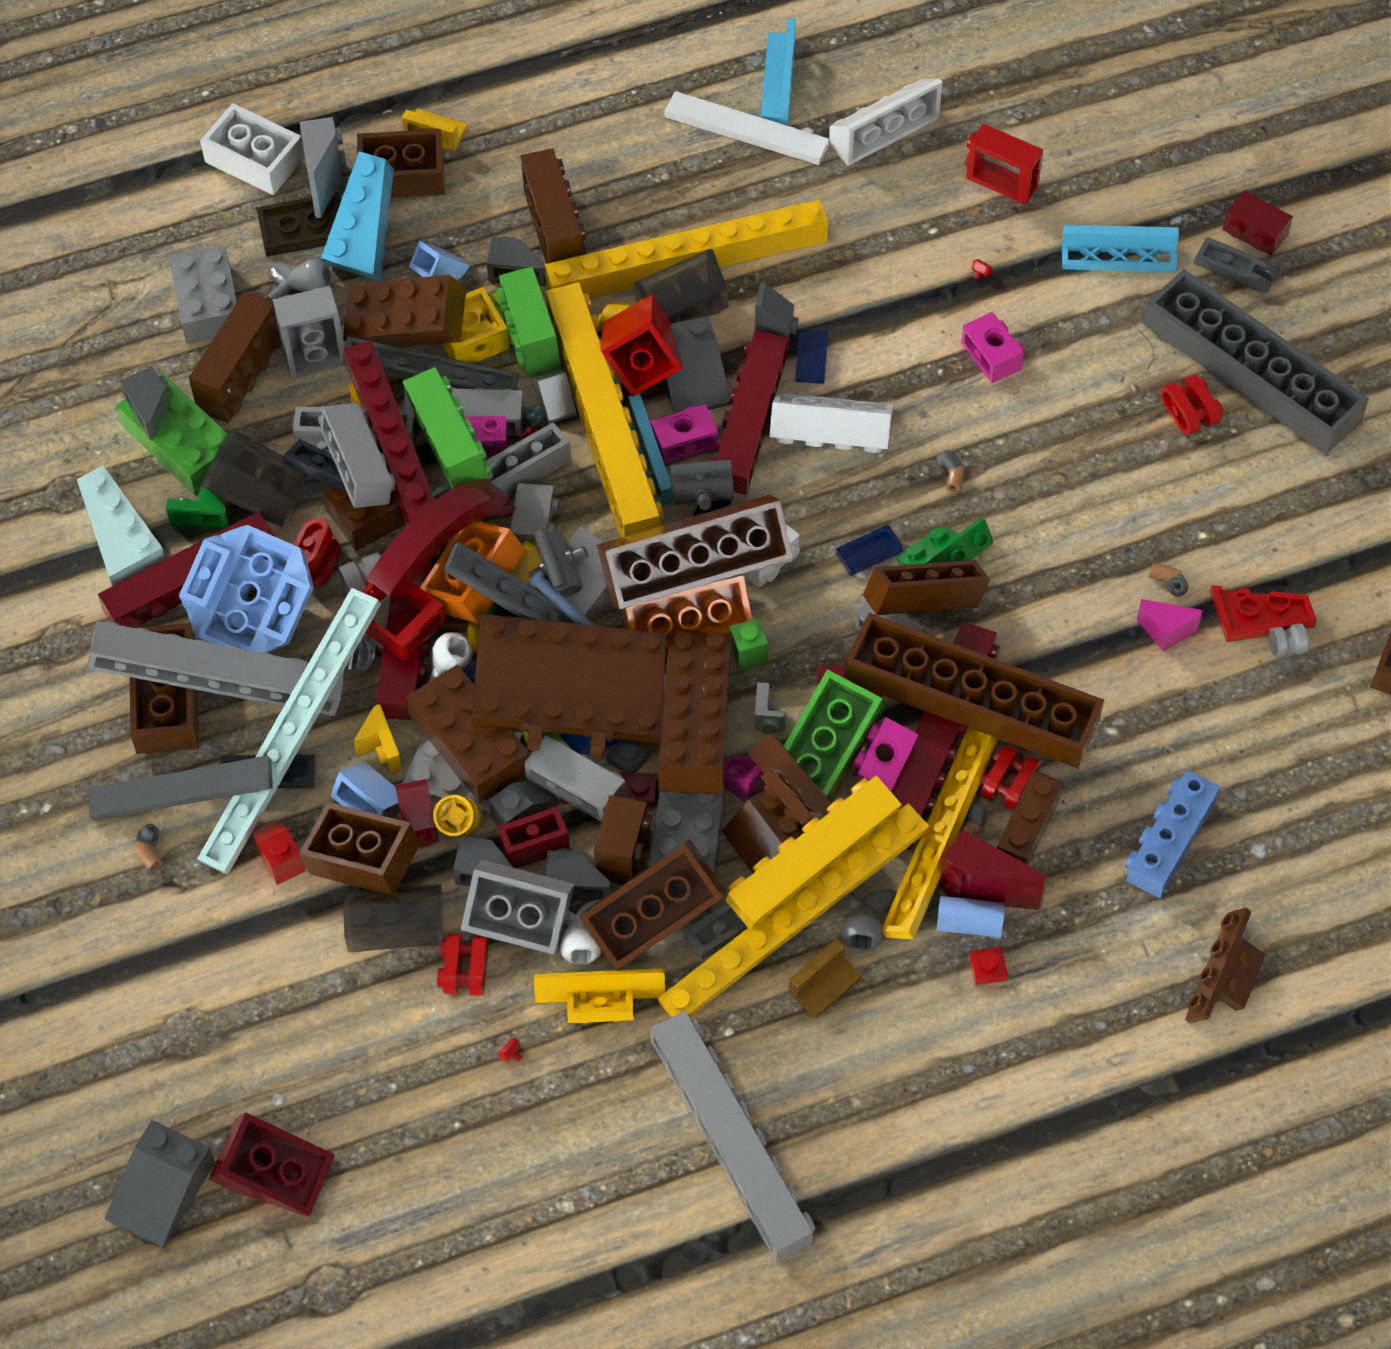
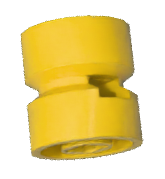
M448 795L436 804L433 811V820L436 827L443 834L453 837H469L480 828L483 821V813L480 806L473 799L460 795Z

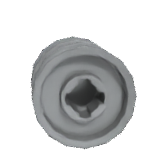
M378 552L363 557L361 564H356L352 561L337 567L346 596L351 588L362 592L369 585L370 581L367 577L381 557Z

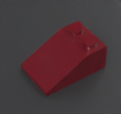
M962 830L943 858L940 888L949 897L1005 903V907L1039 910L1043 903L1048 876L971 833Z
M245 1112L234 1119L208 1180L238 1194L309 1217L335 1154Z

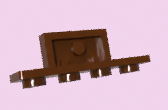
M768 734L749 751V757L764 773L761 778L766 782L763 786L765 791L775 801L780 799L787 808L784 812L796 825L799 823L806 825L813 818L817 817L821 820L829 813L826 809L832 804L830 799L773 734Z
M1247 907L1227 913L1221 922L1222 929L1218 939L1210 949L1211 956L1207 966L1199 976V986L1195 995L1188 1003L1189 1010L1185 1020L1190 1024L1207 1020L1217 998L1235 1011L1242 1010L1246 1006L1266 955L1242 938L1251 915V910Z

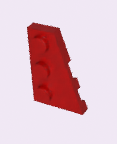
M1211 585L1210 594L1226 642L1267 636L1270 629L1282 627L1285 630L1289 629L1291 625L1302 623L1305 629L1314 628L1317 620L1308 595L1273 591L1269 594L1251 593L1250 589L1245 588L1233 591L1223 590L1222 586Z

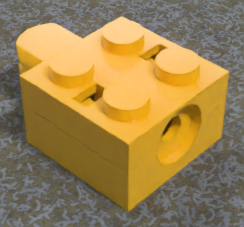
M484 287L466 293L461 342L442 344L450 359L474 364L510 349L508 328Z

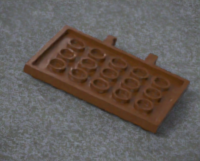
M481 614L471 724L521 729L520 732H528L527 750L537 751L540 750L542 732L584 735L591 737L590 756L603 757L605 740L612 741L613 738L660 743L663 716L666 633Z

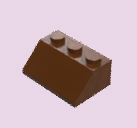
M765 790L748 799L722 829L723 835L752 873L755 872L753 867L764 857L768 856L771 860L780 853L777 848L791 836L796 840L805 833L802 830L805 825L793 823L784 812L787 808L780 799L775 801Z

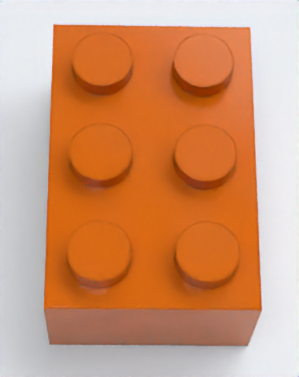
M476 521L452 538L420 588L444 604L445 615L480 624L481 614H486L494 601L444 571L453 546L460 542L511 575L527 550L510 529Z

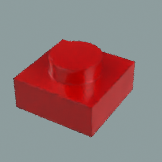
M1002 946L970 950L969 959L975 985L1007 981L1008 973Z

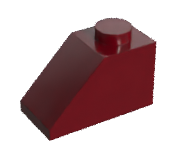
M422 779L395 785L401 819L411 823L420 842L419 848L427 847L433 842H438V832L433 820V808L427 780Z

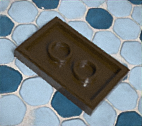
M336 192L321 218L315 217L312 197L256 207L266 257L325 246L341 203L340 193Z

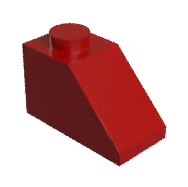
M275 820L252 831L250 836L276 885L306 872L298 847L288 829L279 820Z

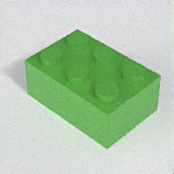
M533 266L500 275L501 287L497 288L496 291L501 304L500 310L503 320L508 326L511 344L514 345L516 350L515 355L519 368L525 367L528 378L562 368L556 334Z

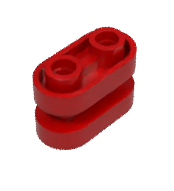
M1193 374L1181 380V388L1175 382L1161 387L1162 402L1184 435H1190L1199 431L1200 421L1205 427L1220 423L1221 416L1223 415L1221 403L1212 397L1203 378Z
M321 518L306 522L294 543L295 546L304 549L314 588L323 586L329 580L342 551L341 545L337 538L332 535L333 533L328 523Z
M1007 744L1004 748L999 747L992 760L994 766L990 773L987 771L983 773L978 788L981 789L980 796L992 802L998 794L1005 797L1003 807L1014 812L1033 771H1040L1043 760L1030 754L1024 762L1018 759L1020 749ZM1014 770L1018 772L1011 786L1005 784L1011 771Z
M448 933L447 939L441 940L440 957L445 958L444 968H438L437 987L443 988V994L457 995L459 985L469 986L470 996L484 995L489 938L474 934L473 943H463L462 933ZM462 956H471L469 973L461 972Z

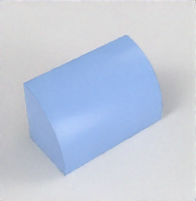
M420 240L409 265L411 269L422 277L449 274L456 280H459L470 266L450 251Z
M365 761L339 772L330 796L340 805L393 819L400 813L395 786Z
M940 896L936 931L1001 938L1005 903Z

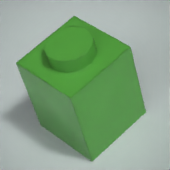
M759 618L729 626L731 652L738 670L768 662V641Z

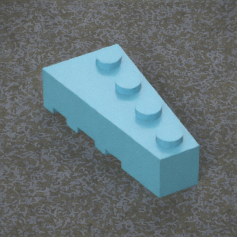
M359 151L321 257L332 268L377 282H382L383 279L382 264L383 259H385L386 250L384 244L386 231H388V206L391 201L394 168L383 158Z

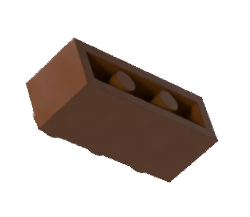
M1036 770L1033 771L997 845L998 849L1029 866L1060 801L1063 781Z

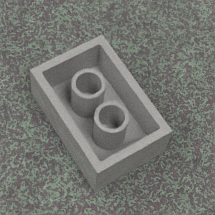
M226 245L169 256L186 344L214 339L237 303Z
M330 286L314 288L309 291L273 299L283 352L291 379L342 367L345 346L339 313Z
M481 860L473 871L461 930L555 955L564 935L575 884Z

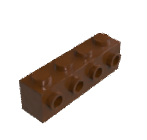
M976 560L874 567L863 597L876 615L977 608L990 579Z

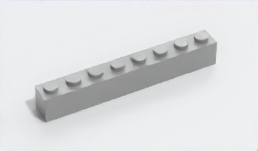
M97 621L87 669L285 706L309 662L299 658L289 659L274 656L268 652L258 653L243 650L237 646L228 647L212 644L207 640L197 641L182 638L176 634L166 635L151 632L145 628L120 626L114 622ZM344 671L320 714L335 716L341 700Z
M686 1011L651 1027V1043L776 1263L812 1245L815 1226L807 1212L801 1213L796 1204L799 1202L794 1188L791 1184L785 1185L780 1175L783 1172L775 1156L769 1157L764 1148L766 1141L759 1128H752L748 1121L751 1118L745 1103L742 1100L738 1102L732 1092L735 1091L734 1085L728 1074H721L717 1067L719 1060L714 1049L711 1046L706 1048L701 1038L704 1035L697 1020L691 1021Z

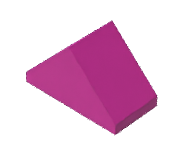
M1141 599L1137 621L1160 649L1164 651L1198 631L1202 610Z
M731 755L724 762L723 783H725V788L746 803L748 799L764 790L763 786L766 784L761 778L764 773L749 756Z

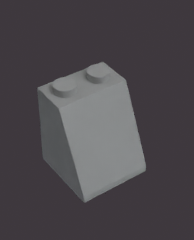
M580 526L567 543L568 549L572 548L573 550L584 546L588 552L589 557L579 561V565L575 566L583 588L576 594L565 598L594 623L613 604L610 602L597 549V544L603 542Z

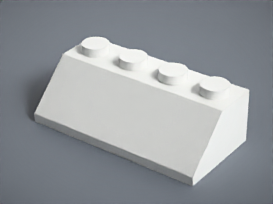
M939 78L921 79L913 84L904 86L901 90L889 96H884L878 102L868 107L859 109L856 113L845 119L836 121L830 126L829 145L849 166L938 120L942 81Z
M777 393L772 404L770 437L776 438V442L792 444L794 440H802L808 446L821 447L823 443L835 444L837 449L851 450L852 446L864 447V451L880 453L882 449H888L893 404Z

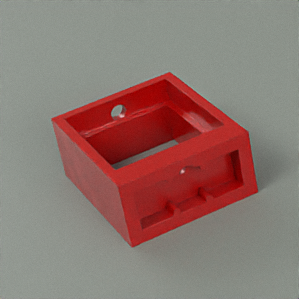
M983 123L976 133H971L967 141L966 147L969 148V154L965 160V166H967L966 179L1026 205L1039 186L1043 149ZM984 153L1019 168V174L983 159Z
M371 581L362 591V593L378 599L379 602L387 596L385 592ZM414 583L411 584L406 594L400 597L421 612L397 636L374 620L371 621L365 634L405 662L446 621L444 604Z

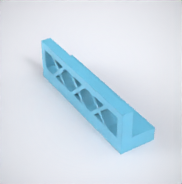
M788 18L786 33L768 32L761 118L783 125H788L795 51L796 19Z
M1064 224L1061 242L1062 269L1176 272L1179 228ZM1068 251L1080 252L1085 257L1081 260H1068ZM1100 252H1108L1113 258L1109 261H1102L1097 255ZM1129 253H1137L1142 259L1138 262L1130 261L1125 256ZM1157 254H1170V262H1158L1153 257Z
M640 393L634 397L632 395L628 396V411L634 423L630 430L637 432L638 441L642 446L638 453L645 455L647 467L650 469L646 477L653 478L655 490L659 495L658 498H654L655 503L660 502L661 506L673 503L672 485Z

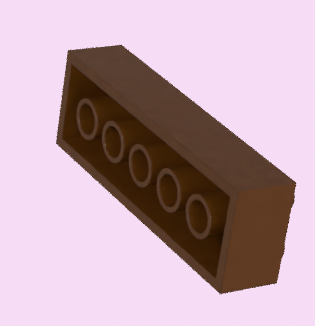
M771 495L597 544L610 602L619 610L794 559L781 502Z
M669 631L658 765L659 792L723 794L731 664V633Z

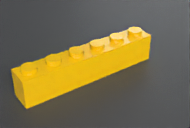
M877 775L870 781L866 778L859 781L851 789L853 794L845 801L841 797L838 798L826 809L829 813L821 820L817 817L813 818L802 828L805 833L796 840L792 836L785 840L777 848L780 853L771 860L768 856L764 857L753 867L755 872L747 879L741 876L728 887L730 892L727 895L726 902L750 931L898 812L902 804Z

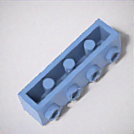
M1187 769L1181 779L1175 778L1167 793L1170 795L1167 803L1161 802L1153 817L1156 820L1152 828L1149 826L1145 828L1139 840V843L1142 844L1138 853L1133 850L1126 861L1125 868L1129 869L1126 882L1158 898L1162 897L1214 807L1221 786Z

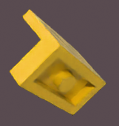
M416 109L415 112L406 110L402 116L403 131L441 129L443 148L453 151L456 150L467 130L465 122L421 109Z

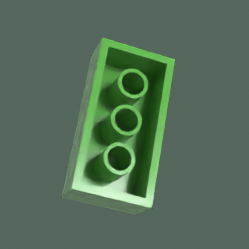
M436 367L404 380L403 384L414 415L451 488L454 489L459 485L478 479H487L489 481L488 476L492 474V471L485 458L487 457L480 440L477 441L474 437V429L469 419H465L459 399L457 397L454 398L452 394L453 389L447 376L440 377Z
M161 372L158 376L163 375L170 387V391L167 392L169 407L154 439L149 440L125 399L116 405L121 425L196 496L199 494L201 482L208 487L241 463L237 442Z
M827 669L784 744V748L831 802L850 771L856 754L860 749L862 750L867 741L865 737L870 731L873 722L877 723L885 709L883 698Z

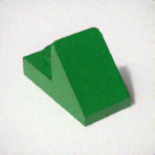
M201 482L198 501L187 498L167 500L166 511L170 525L225 529L230 526L226 507L203 482Z

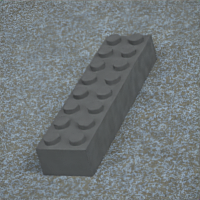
M1185 269L1147 302L1143 321L1145 326L1325 454L1334 448L1363 419L1369 400L1368 397Z

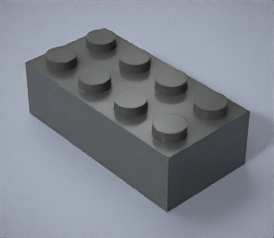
M723 783V794L660 792L650 865L690 839L716 875L725 806V783ZM712 906L701 913L711 914Z

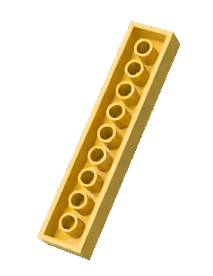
M579 282L545 290L547 311L556 334L560 360L566 373L619 536L621 538L663 526L664 514L660 502L655 503L653 496L656 495L653 480L646 477L647 464L643 454L638 453L639 441L636 431L630 430L631 418L627 406L622 407L621 401H623L621 387L619 383L614 384L615 372L601 352L602 338H599L597 334L599 332V325L596 315L591 316L589 311L592 309L588 292H582Z

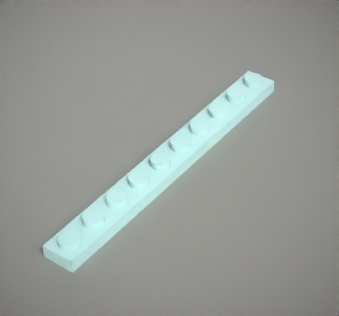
M351 588L255 757L269 756L272 759L273 789L232 797L197 858L201 863L226 875L229 874L381 605L378 599Z

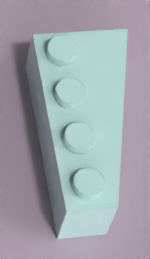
M103 465L77 479L112 586L165 560L162 546Z

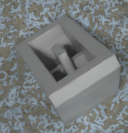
M557 369L530 377L549 424L577 416L568 379L564 371Z

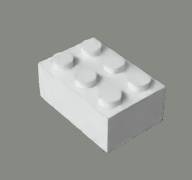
M234 103L230 105L200 140L206 163L272 195L279 190L305 159L302 136Z

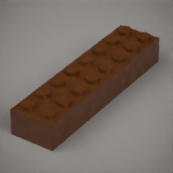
M870 612L845 661L844 678L862 688L1077 769L1080 767L1098 725L1104 704V699Z

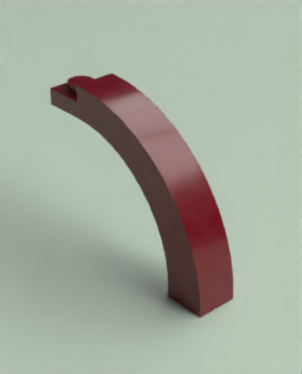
M487 479L473 480L459 485L427 506L401 531L377 561L367 579L388 596H404L428 561L452 537L470 524L490 516L510 517L516 506L508 501L509 496Z

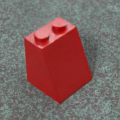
M653 294L603 322L601 352L632 397L683 369L669 318Z

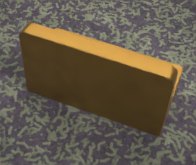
M835 939L789 979V994L814 1018H817L861 980V973L845 959V946Z

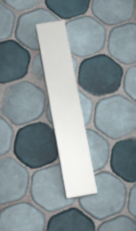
M677 91L674 92L665 109L666 118L816 165L820 164L829 146L828 138Z

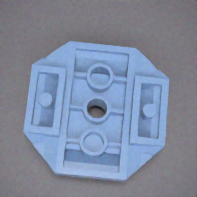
M245 525L203 540L179 597L184 608L187 610L190 622L198 638L210 641L212 644L228 647L237 646L243 650L258 653H273L290 643L314 586L304 549L249 525ZM256 587L257 596L254 600L249 601V591Z

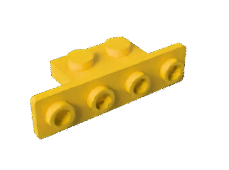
M662 968L535 974V1002H567L568 1023L634 1020L633 999L659 998L664 994L665 971Z

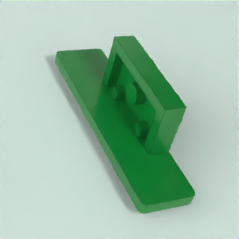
M979 518L961 533L939 526L917 544L910 546L905 553L897 558L899 565L969 561L993 543V538L986 520Z

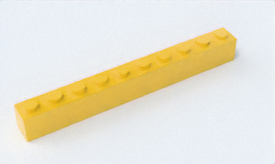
M818 199L545 264L547 288L549 290L579 282L582 292H588L591 299L827 242L828 219L821 201Z

